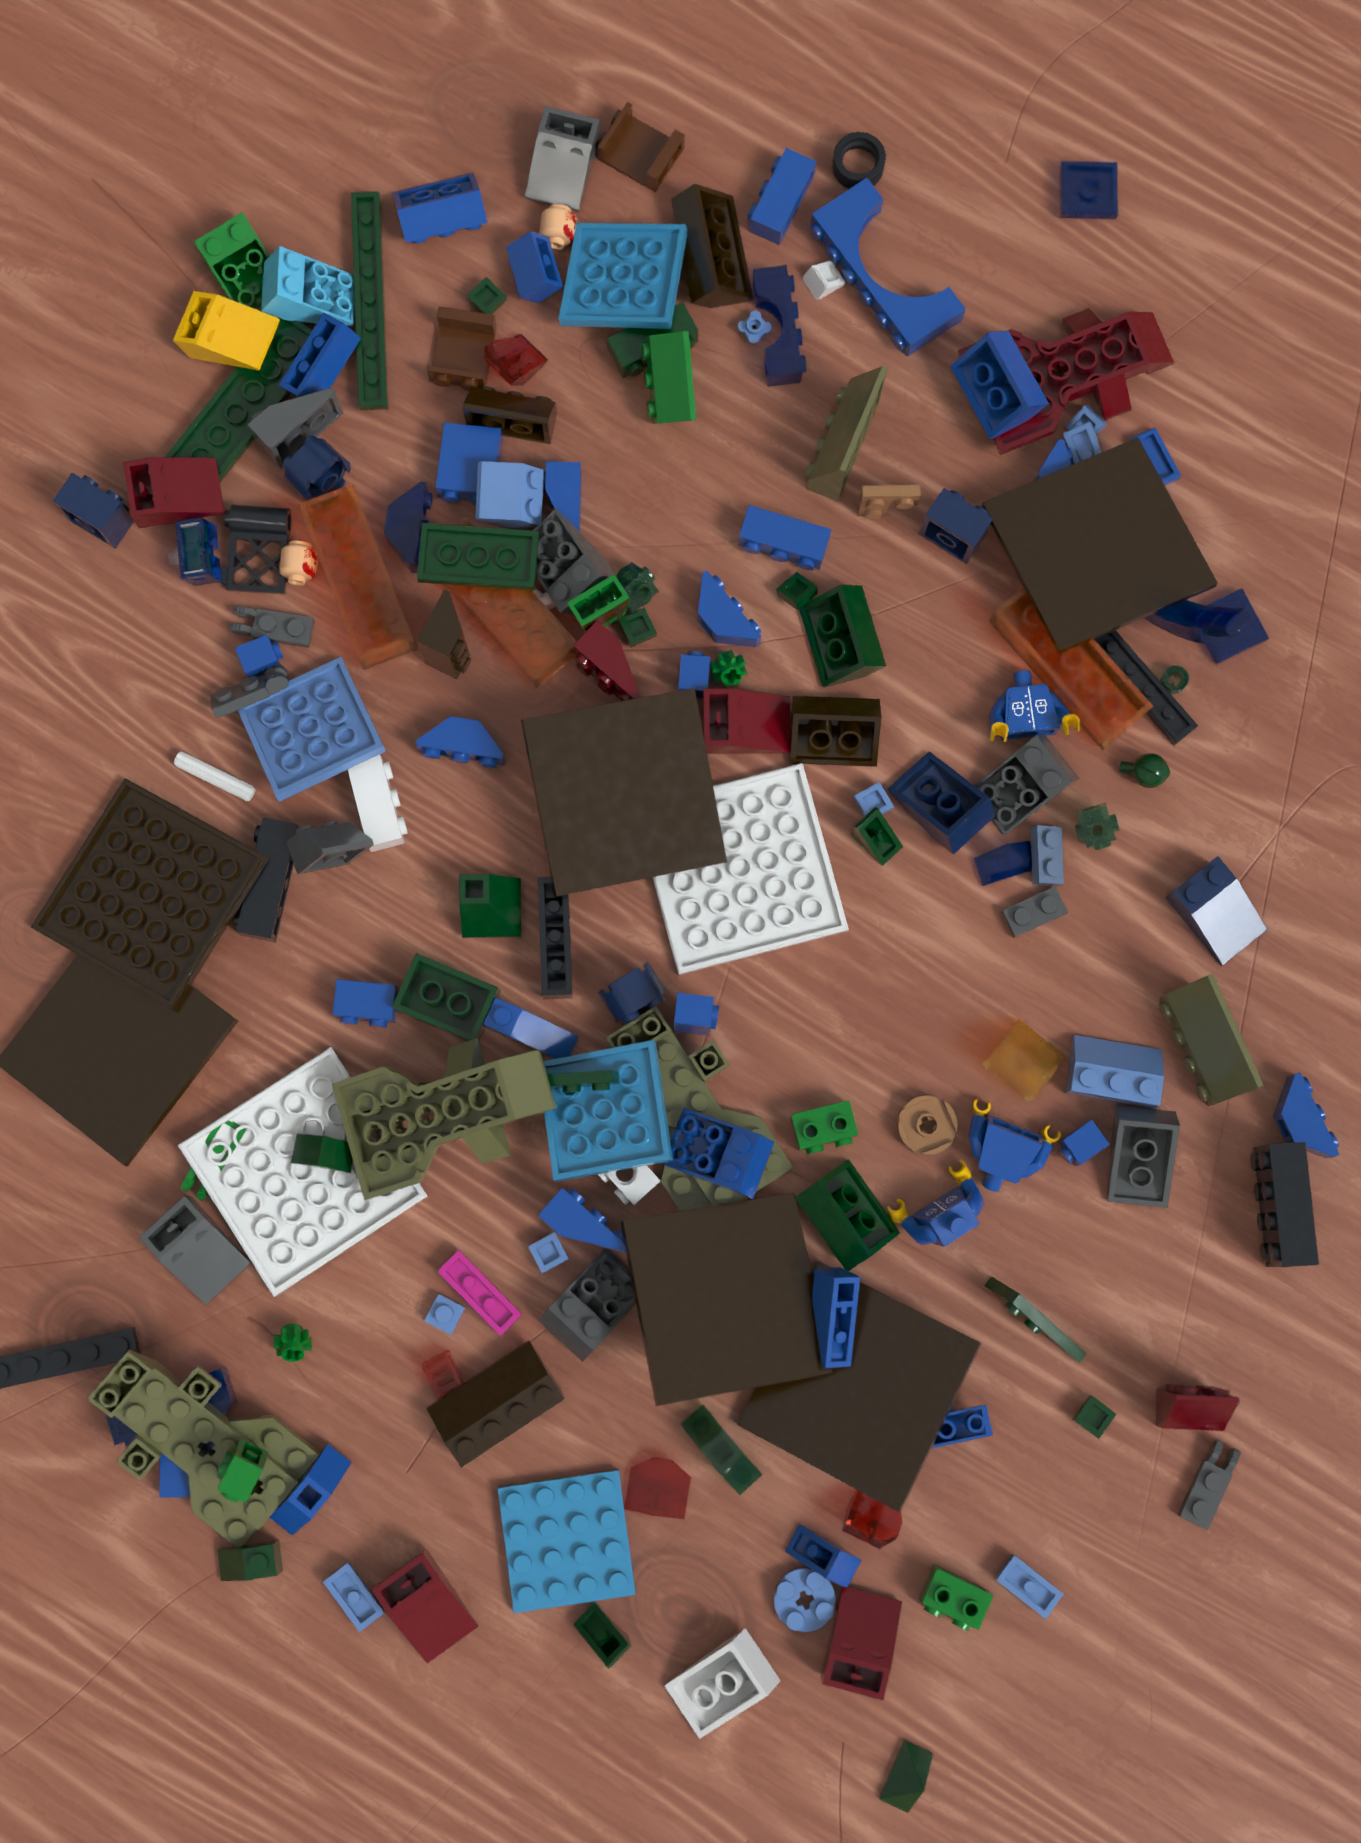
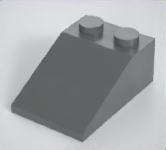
M332 388L270 405L264 411L256 412L252 416L248 427L260 449L282 469L284 460L289 455H294L302 447L306 438L311 435L318 437L343 414L336 392Z
M1116 1106L1111 1139L1107 1202L1168 1208L1180 1123L1175 1111Z

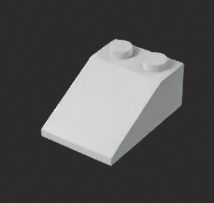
M744 1628L664 1686L700 1739L767 1697L781 1680L746 1628Z

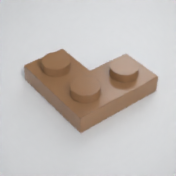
M921 485L862 486L858 501V516H865L867 519H879L887 515L889 506H896L898 509H910L918 506L921 497Z

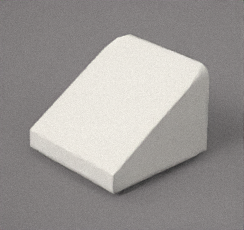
M831 260L812 265L802 278L816 300L825 297L846 283Z

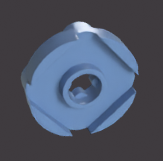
M798 1567L783 1575L775 1589L774 1606L781 1621L791 1630L801 1632L815 1631L823 1627L833 1616L836 1599L834 1589L828 1579L808 1567ZM805 1591L807 1595H813V1600L809 1602L810 1606L804 1608L802 1604H796V1600L800 1598V1592Z

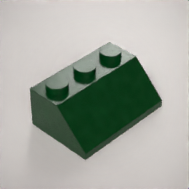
M840 584L807 602L799 609L823 688L863 678L886 667L862 585Z
M849 1159L795 1197L838 1261L847 1271L870 1258L900 1234L898 1228Z

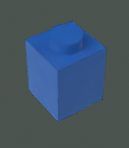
M268 635L235 647L247 677L260 676L265 673L268 667L281 665L279 659L284 657L278 642L272 643Z
M697 651L688 652L687 655L681 654L678 691L695 688L696 697H703V689H708L710 656H704V653Z
M1093 1120L1086 1121L1058 1141L1062 1147L1059 1149L1062 1157L1068 1164L1073 1162L1075 1166L1082 1165L1109 1145V1142Z

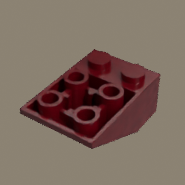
M149 457L123 462L131 518L139 528L225 514L216 458Z
M596 621L573 645L574 658L577 662L576 667L585 676L589 677L592 675L599 681L597 683L598 687L609 696L613 693L621 701L641 698L619 639L599 621Z
M703 689V735L707 754H790V696L740 689Z
M1166 1384V1390L1156 1389V1426L1164 1429L1224 1431L1239 1404V1397L1230 1395V1390L1214 1386L1196 1385V1388H1191L1190 1386L1179 1384Z
M425 1549L372 1589V1592L388 1616L426 1663L432 1661L478 1627V1624L428 1549Z
M842 1586L820 1676L823 1685L884 1700L891 1671L902 1601Z

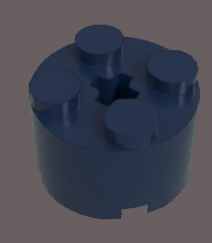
M311 435L306 438L302 447L294 455H289L284 460L282 468L285 470V481L309 504L316 506V501L320 500L322 503H325L342 489L346 482L343 476L345 471L350 474L351 465L326 440Z
M649 962L642 965L645 969L643 972L636 968L608 986L610 992L607 994L603 989L597 992L616 1023L621 1020L623 1025L640 1016L637 1010L646 1005L648 1009H651L665 1000L662 994L666 993V990Z

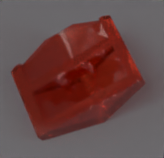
M516 334L512 338L495 340L484 348V360L511 386L525 385L548 361L522 334Z
M653 1457L634 1465L630 1471L624 1509L651 1516L684 1519L691 1477L673 1460Z
M855 1489L845 1512L842 1531L881 1549L897 1539L902 1525V1516L900 1512Z

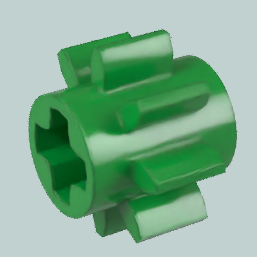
M732 650L717 653L715 662L710 663L715 683L722 680L725 687L740 684L742 675L747 674L742 654L735 657Z
M287 1324L281 1328V1335L273 1336L276 1356H281L285 1361H299L305 1357V1351L312 1350L309 1330L304 1329L299 1324Z

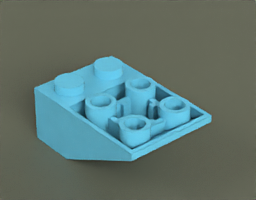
M281 246L264 262L262 312L286 321L317 323L322 314L326 313L346 325L352 326L354 324L355 293L353 274Z

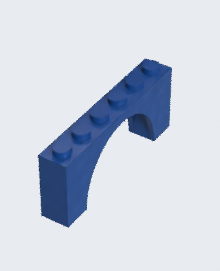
M865 178L812 213L810 231L817 241L821 240L825 245L830 260L833 263L837 262L842 268L845 280L850 285L854 284L857 288L862 303L866 307L870 306L874 311L876 321L880 327L886 328L892 335L891 339L895 347L899 351L903 350L908 357L961 322L966 308L950 287L929 296L909 297L884 289L870 277L862 264L858 241L868 223L881 212L883 198L869 179Z

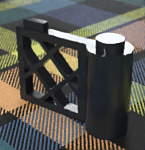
M231 505L230 510L225 511L224 517L225 527L230 528L228 567L222 566L221 584L227 585L226 590L285 594L286 578L279 573V569L275 566L280 561L281 553L271 561L262 549L270 542L281 543V549L289 544L292 526L291 509ZM237 540L250 541L255 547L244 559L236 552ZM254 541H262V543L258 546ZM260 553L269 564L258 574H255L247 565V562ZM236 557H237L238 560L240 561L237 565H236ZM245 566L253 575V578L245 585L234 584L235 573ZM272 567L279 574L278 587L266 586L260 579ZM258 581L261 586H254L253 584Z

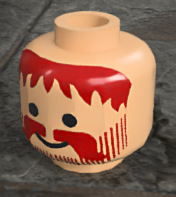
M553 204L542 212L539 234L549 237L552 249L561 250L564 246L573 243L577 218L568 206Z
M290 541L289 545L281 549L279 573L287 578L290 584L305 585V581L312 580L316 576L317 551L308 542Z

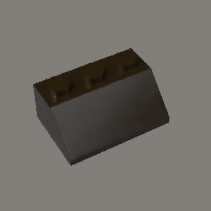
M481 386L480 388L471 387L462 408L466 425L500 428L502 436L551 444L557 416L556 402L544 396H536L535 398L525 397L516 391H509L507 393L497 392L488 386Z
M444 589L419 635L417 643L426 665L457 679L460 673L464 674L467 671L471 658L469 657L470 653L450 592Z
M793 696L790 764L877 767L882 718L880 699Z

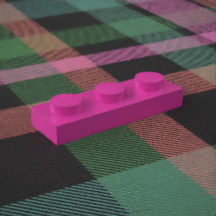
M460 1250L437 1271L500 1336L522 1315Z

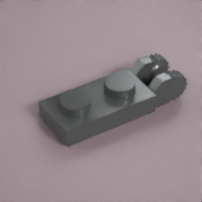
M234 607V615L241 618L254 619L253 627L239 623H232L230 625L231 632L251 636L253 639L268 635L272 642L277 641L281 644L310 648L315 622L313 617L258 608L254 610L248 607Z
M282 664L275 665L274 667L270 666L260 676H251L233 687H223L217 690L213 695H210L211 710L215 717H222L284 690L289 683L287 668L282 666Z
M1215 1439L1205 1460L1202 1459L1178 1513V1516L1206 1530L1211 1525L1233 1474L1231 1473L1235 1469L1241 1454L1240 1450L1232 1448L1227 1455L1222 1469L1215 1466L1214 1463L1218 1460L1223 1449V1442Z

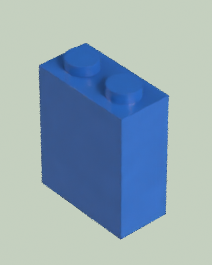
M444 422L435 486L438 498H442L443 501L450 503L465 500L476 505L478 462H500L503 442L500 428Z

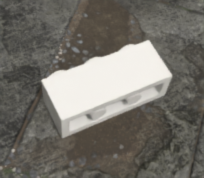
M377 755L348 769L363 831L374 843L369 850L374 852L404 844L403 835L408 834L404 817L399 818L396 807L401 806L397 790H391L389 779L394 778L390 763H384L381 755Z

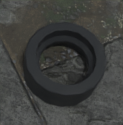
M858 131L847 134L839 140L834 149L832 162L834 177L841 185L848 189L865 178H868L874 186L883 175L886 160L884 146L878 138L869 133ZM852 149H864L875 158V166L868 173H852L843 165L844 154Z

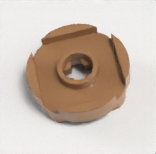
M930 1095L919 1096L909 1101L898 1115L897 1130L903 1144L915 1154H938L946 1150L955 1138L958 1127L957 1117L953 1108L944 1100L942 1101ZM923 1117H926L928 1121L934 1120L935 1122L931 1134H928L926 1130H920L919 1125L922 1124Z

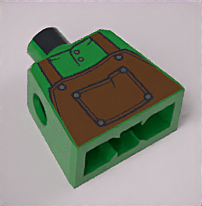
M615 574L568 601L567 605L581 627L587 631L596 621L607 627L626 614L630 598Z

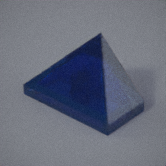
M1030 841L1005 844L975 857L974 862L982 885L986 886L1032 871Z

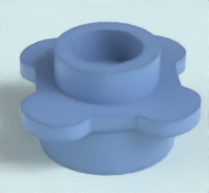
M752 311L745 321L742 320L738 323V330L743 332L745 338L752 344L758 343L772 329L771 324L761 318L759 311ZM756 325L757 329H753L752 326Z

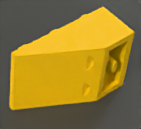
M193 291L173 341L191 359L260 370L280 320L277 317L220 295Z

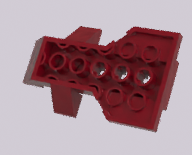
M1088 308L1063 318L1062 322L1068 336L1051 343H1046L1039 339L1035 341L1023 336L1021 332L1013 329L1008 330L1049 404L1030 420L993 438L999 455L1053 435L1067 403L1095 392L1094 397L1104 421L1131 411L1132 407L1126 379L1144 372L1148 375L1174 364L1153 312H1127L1102 322ZM974 344L969 345V346H967V347H964V348H962V349H959V350H958V356H959V358H960L966 351H968ZM1058 369L1060 373H1065L1063 377L1054 376V370Z

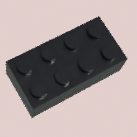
M1306 1143L1269 1144L1254 1147V1153H1251L1250 1161L1252 1170L1256 1171L1257 1183L1254 1184V1196L1260 1204V1213L1257 1214V1225L1259 1231L1263 1232L1264 1243L1260 1245L1262 1261H1266V1267L1319 1265Z

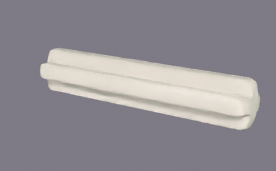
M179 752L174 759L176 767L245 801H250L255 794L256 789L252 785L184 752Z

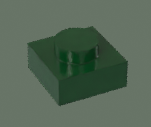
M487 277L466 295L467 301L480 313L492 315L507 301L506 295Z
M798 572L776 589L778 597L796 610H799L818 594L817 586Z
M645 608L619 619V624L631 648L657 636V632Z
M1089 1395L1072 1420L1099 1439L1116 1416V1413L1095 1397Z

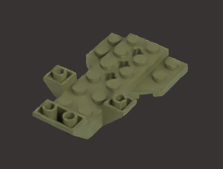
M657 1006L606 1037L611 1048L651 1040L656 1042L670 1142L683 1108L761 1134L774 1142L756 1192L794 1168L761 1117L722 1109L705 1083L730 1066L714 1040L687 1056ZM664 1165L661 1183L679 1211L741 1202L747 1198L744 1195Z
M478 1038L449 1047L444 1078L424 1085H420L390 1066H383L332 1084L364 1200L421 1183L439 1145L461 1138L482 1164L510 1156L511 1151L504 1127L501 1125L557 1108L540 1050L485 1064ZM433 1111L434 1118L430 1119L429 1113ZM407 1120L408 1127L404 1128L403 1121ZM381 1128L382 1135L378 1137L377 1130Z
M128 1350L87 1398L110 1418L113 1416L117 1417L137 1433L116 1462L141 1481L161 1455H165L189 1475L192 1512L234 1546L242 1547L299 1483V1479L319 1457L320 1452L273 1414L260 1415V1417L242 1419L240 1417L229 1419L208 1402L222 1384L199 1365L183 1380H180L158 1361ZM240 1438L269 1451L264 1469L259 1477V1480L262 1481L261 1488H253L246 1503L240 1500L232 1502L221 1495L222 1492L217 1490L220 1479L216 1477L219 1466L227 1451L234 1452ZM212 1441L214 1443L212 1449L214 1450H204L202 1448L203 1444L200 1442L206 1444Z

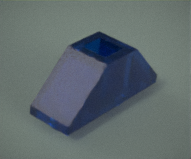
M419 482L389 504L384 529L386 540L411 573H418L422 523H429V520H425L426 511L431 510L433 504V493L429 492L426 482Z

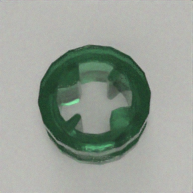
M1171 666L1161 675L1160 682L1170 694H1177L1187 686L1189 674L1181 666ZM1172 673L1175 674V677L1180 676L1181 678L1177 686H1174V682L1170 684L1168 681Z

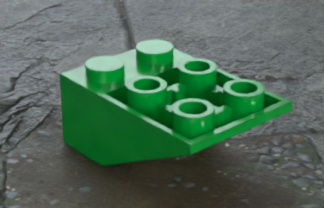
M242 212L192 243L228 299L257 309L262 306L264 262L270 256Z

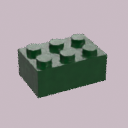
M416 953L392 1008L398 1013L462 1040L469 1041L478 1038L479 1041L485 1029L483 1023L495 997L498 998L501 991L494 985Z

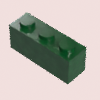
M681 302L675 305L671 329L627 328L607 338V347L623 378L629 375L636 376L647 367V360H643L641 354V343L645 342L646 336L689 331L691 349L698 342V329L684 303Z

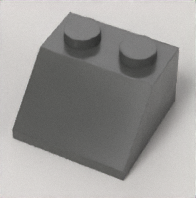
M337 821L325 823L320 828L315 829L311 825L295 830L296 834L286 841L297 875L348 865L374 845L373 840L350 822L338 824Z

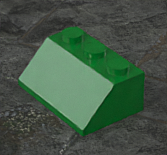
M689 331L646 336L645 342L641 343L642 359L647 360L648 372H644L645 389L650 391V401H647L646 404L648 418H652L653 424L696 420Z

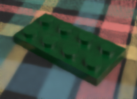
M422 523L417 581L418 583L535 591L539 531Z

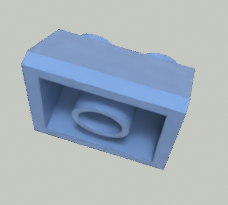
M478 462L475 519L509 529L525 530L537 527L542 522L544 470L524 463Z

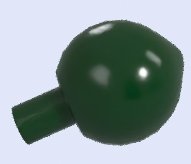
M1155 753L1141 755L1136 759L1135 763L1121 761L1119 767L1121 773L1133 774L1135 781L1145 788L1160 786L1170 775V769L1164 758Z

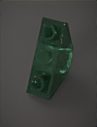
M704 1404L681 1423V1426L702 1453L739 1495L763 1475Z

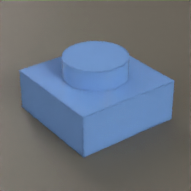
M880 782L853 797L864 817L875 807L880 810L882 815L894 808Z
M555 1232L528 1246L542 1273L569 1259Z
M438 1294L425 1322L452 1335L466 1307Z

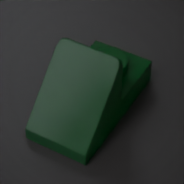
M596 1602L573 1624L609 1669L631 1647L628 1634L618 1628Z

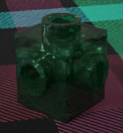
M631 562L629 565L622 567L616 575L630 598L627 610L631 613L636 612L641 606L648 604L652 597L659 592L653 583L655 580L654 575L645 566L641 568Z
M1106 802L1078 810L1077 815L1080 824L1075 825L1079 841L1085 840L1087 848L1094 846V850L1111 846V841L1116 840L1115 832L1120 831L1116 814H1109ZM1100 825L1103 828L1097 831L1093 829V826Z

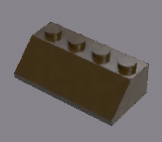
M693 184L671 199L676 224H686L687 227L683 262L691 303L707 308H716L750 302L754 298L733 195Z
M528 1340L428 1406L427 1411L444 1443L462 1468L565 1398L561 1387L530 1340Z

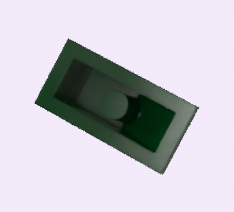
M279 1540L217 1550L221 1581H247L277 1576L283 1571Z

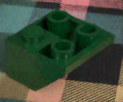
M459 874L462 938L521 937V878L493 874Z

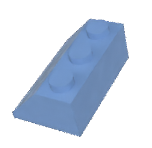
M1073 1035L1065 1088L1066 1094L1148 1108L1160 1106L1164 1081L1161 1049Z

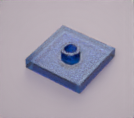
M1061 161L1060 218L1116 219L1118 216L1117 162Z
M1242 588L1190 614L1216 665L1269 639Z

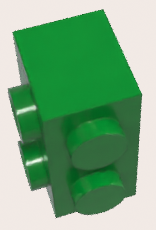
M849 1100L790 1116L798 1151L806 1150L807 1155L824 1151L823 1145L833 1142L836 1148L852 1144V1138L858 1136Z
M240 1438L234 1452L227 1451L219 1466L216 1477L220 1479L217 1490L222 1492L221 1495L232 1502L240 1500L246 1503L264 1469L269 1451Z
M933 1565L919 1600L925 1604L924 1610L939 1618L944 1613L953 1618L952 1624L969 1631L970 1627L979 1630L994 1595L976 1584Z

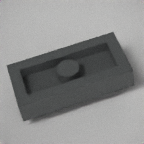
M1055 886L1002 910L1001 913L1013 938L1066 915L1068 911Z

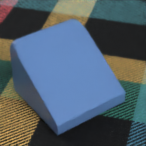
M1084 405L1065 428L1070 431L1091 422L1097 436L1108 423L1089 405Z

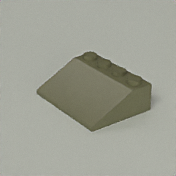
M881 366L850 378L847 388L841 386L836 399V403L839 404L837 412L831 411L825 428L829 429L826 438L820 437L815 449V453L819 454L815 463H809L804 478L808 479L807 490L837 502L839 501L879 404L888 368Z
M1213 973L1160 997L1162 1002L1159 1004L1161 1013L1172 1024L1174 1029L1172 1037L1176 1045L1182 1047L1186 1058H1184L1185 1066L1191 1075H1195L1199 1084L1196 1086V1089L1203 1102L1206 1101L1208 1106L1264 1086Z

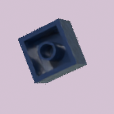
M72 473L53 502L70 522L116 549L134 523V520L128 513L130 509L122 503L123 499L113 491L107 490L105 493L97 488L99 484L90 477L83 475L81 478Z
M943 488L925 515L919 535L967 565L985 538L993 518L989 516V513L984 508L972 506L966 502L960 493Z

